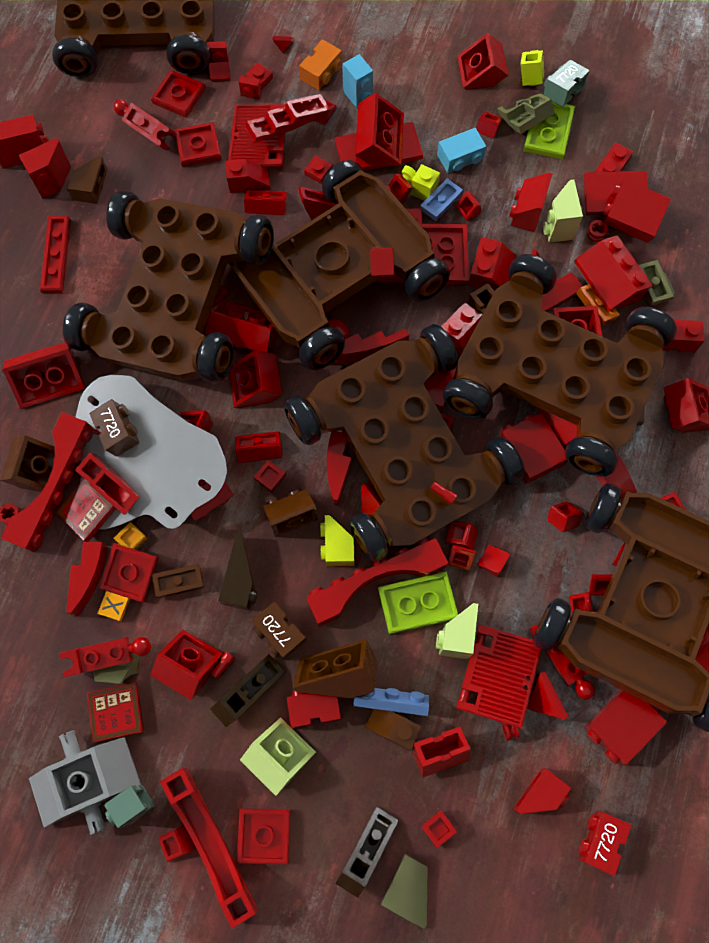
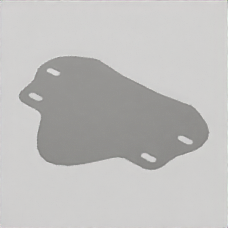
M125 375L99 377L83 392L75 417L87 421L93 429H96L89 413L113 399L119 404H124L130 413L128 418L138 431L136 436L139 443L116 457L104 449L99 435L93 433L91 440L86 443L83 449L81 462L89 453L97 454L140 496V499L126 515H123L116 509L100 529L112 528L145 514L151 515L166 528L174 529L179 527L197 507L213 499L225 482L227 474L226 459L218 439L214 435L188 423L160 403L134 377ZM88 397H95L99 401V405L93 406L88 402ZM199 480H205L211 485V489L205 491L198 485ZM171 507L177 512V517L171 518L166 514L165 508Z

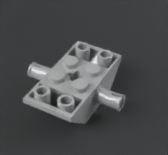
M75 730L66 732V735L62 734L59 736L66 758L42 769L30 777L29 781L44 828L81 812L85 815L90 835L106 829L99 809L101 803L117 796L130 786L141 785L125 737L81 751ZM82 778H84V786H79L78 782H80Z

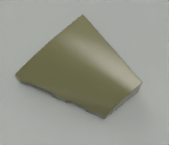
M542 94L516 101V107L507 110L503 106L497 108L499 115L504 121L520 134L555 114L552 100Z
M404 853L381 902L382 906L423 929L427 926L428 867Z

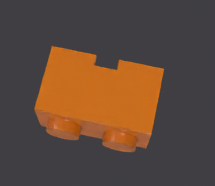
M323 39L313 49L314 55L312 57L308 55L299 65L300 80L317 90L327 85L331 76L339 71L342 66V50Z

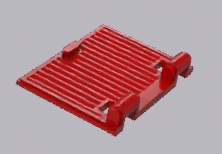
M285 104L235 105L228 160L248 159L263 167L282 169L286 133L255 143L245 126L247 121L265 117L267 111L283 108ZM276 153V159H269V154Z
M479 624L474 651L469 659L456 709L522 729L541 649L534 645L532 639ZM486 636L493 638L491 648L484 646ZM471 692L478 694L475 705L468 703Z

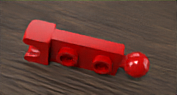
M121 99L114 103L113 109L117 115L123 116V122L164 150L169 149V146L165 143V137L168 135L176 137V132L132 102L130 106L125 100Z
M537 625L529 629L533 638L538 627ZM556 646L550 651H544L567 686L572 683L576 684V693L581 699L588 700L594 696V685L590 681L583 679L587 672L575 667L562 650L556 649Z
M124 637L63 651L59 654V657L61 659L69 658L73 662L72 668L65 670L63 676H73L132 662V654L134 653L137 656L147 655L150 652L151 643L145 637H138L130 644L129 638Z

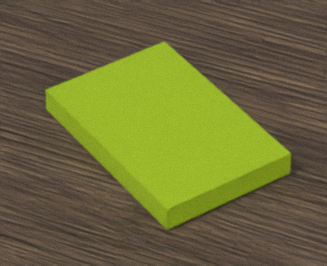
M552 101L555 114L528 129L523 151L563 160L575 106L566 104L564 107H561Z
M447 572L378 587L389 635L450 621L458 615Z

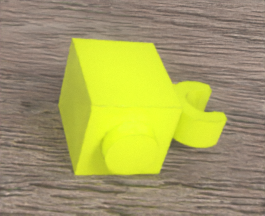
M543 50L522 53L521 73L523 86L543 84Z
M422 164L417 172L407 165L402 170L403 177L412 184V196L425 201L438 188L440 172Z

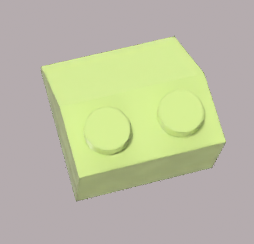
M570 180L553 200L550 210L547 211V220L543 223V231L548 236L549 243L574 240L583 215L574 180Z
M473 603L448 622L442 631L439 630L436 638V649H440V656L469 659L473 654L478 604Z
M280 717L251 744L240 761L276 796L295 777L316 751Z

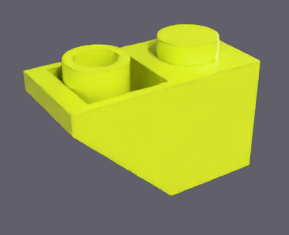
M325 515V523L320 525L321 537H325V546H321V560H326V567L354 566V538L330 515Z

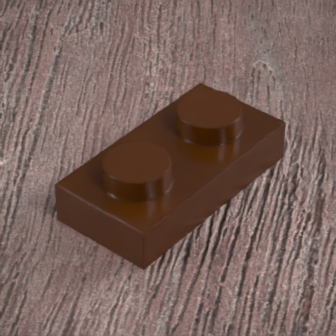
M199 563L152 574L155 594L158 599L204 588Z

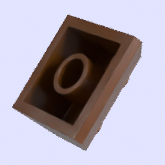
M27 435L13 438L0 481L22 489L42 492L53 469L55 447Z
M301 489L294 490L288 494V497L283 499L274 498L268 501L267 505L263 506L275 537L318 520L316 506L307 489L303 491Z

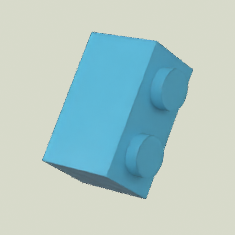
M360 54L343 63V92L356 108L358 103L373 94V70Z
M476 128L438 142L437 156L447 173L459 171L465 166L477 164L483 160L486 145Z

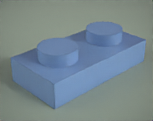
M446 179L421 204V211L434 221H437L460 198L463 189L449 179Z

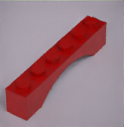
M64 412L61 413L52 431L55 458L49 480L42 492L29 506L10 518L0 539L35 552L36 548L41 545L43 533L53 520V512L63 499V491L73 478V470L83 457V449L92 438L93 427L87 421Z
M429 538L423 539L416 544L417 547L408 550V548L401 549L395 553V557L389 560L385 558L380 562L374 563V566L367 570L363 567L352 573L353 576L347 579L341 577L332 581V586L325 589L319 587L309 592L310 596L306 597L318 626L320 627L340 618L353 596L375 580L400 574L425 577L446 569L448 561L436 538L429 540Z
M181 768L161 780L160 783L171 806L194 842L209 874L219 904L233 929L255 915L259 909L189 769Z

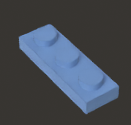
M375 688L374 692L366 696L355 697L354 706L428 716L429 695H424L417 691L411 693L401 692L395 688Z

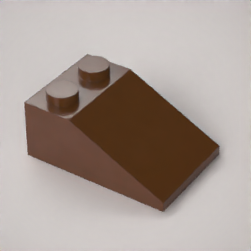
M361 640L300 658L293 686L294 691L344 698L366 696L374 692L377 660L368 640Z

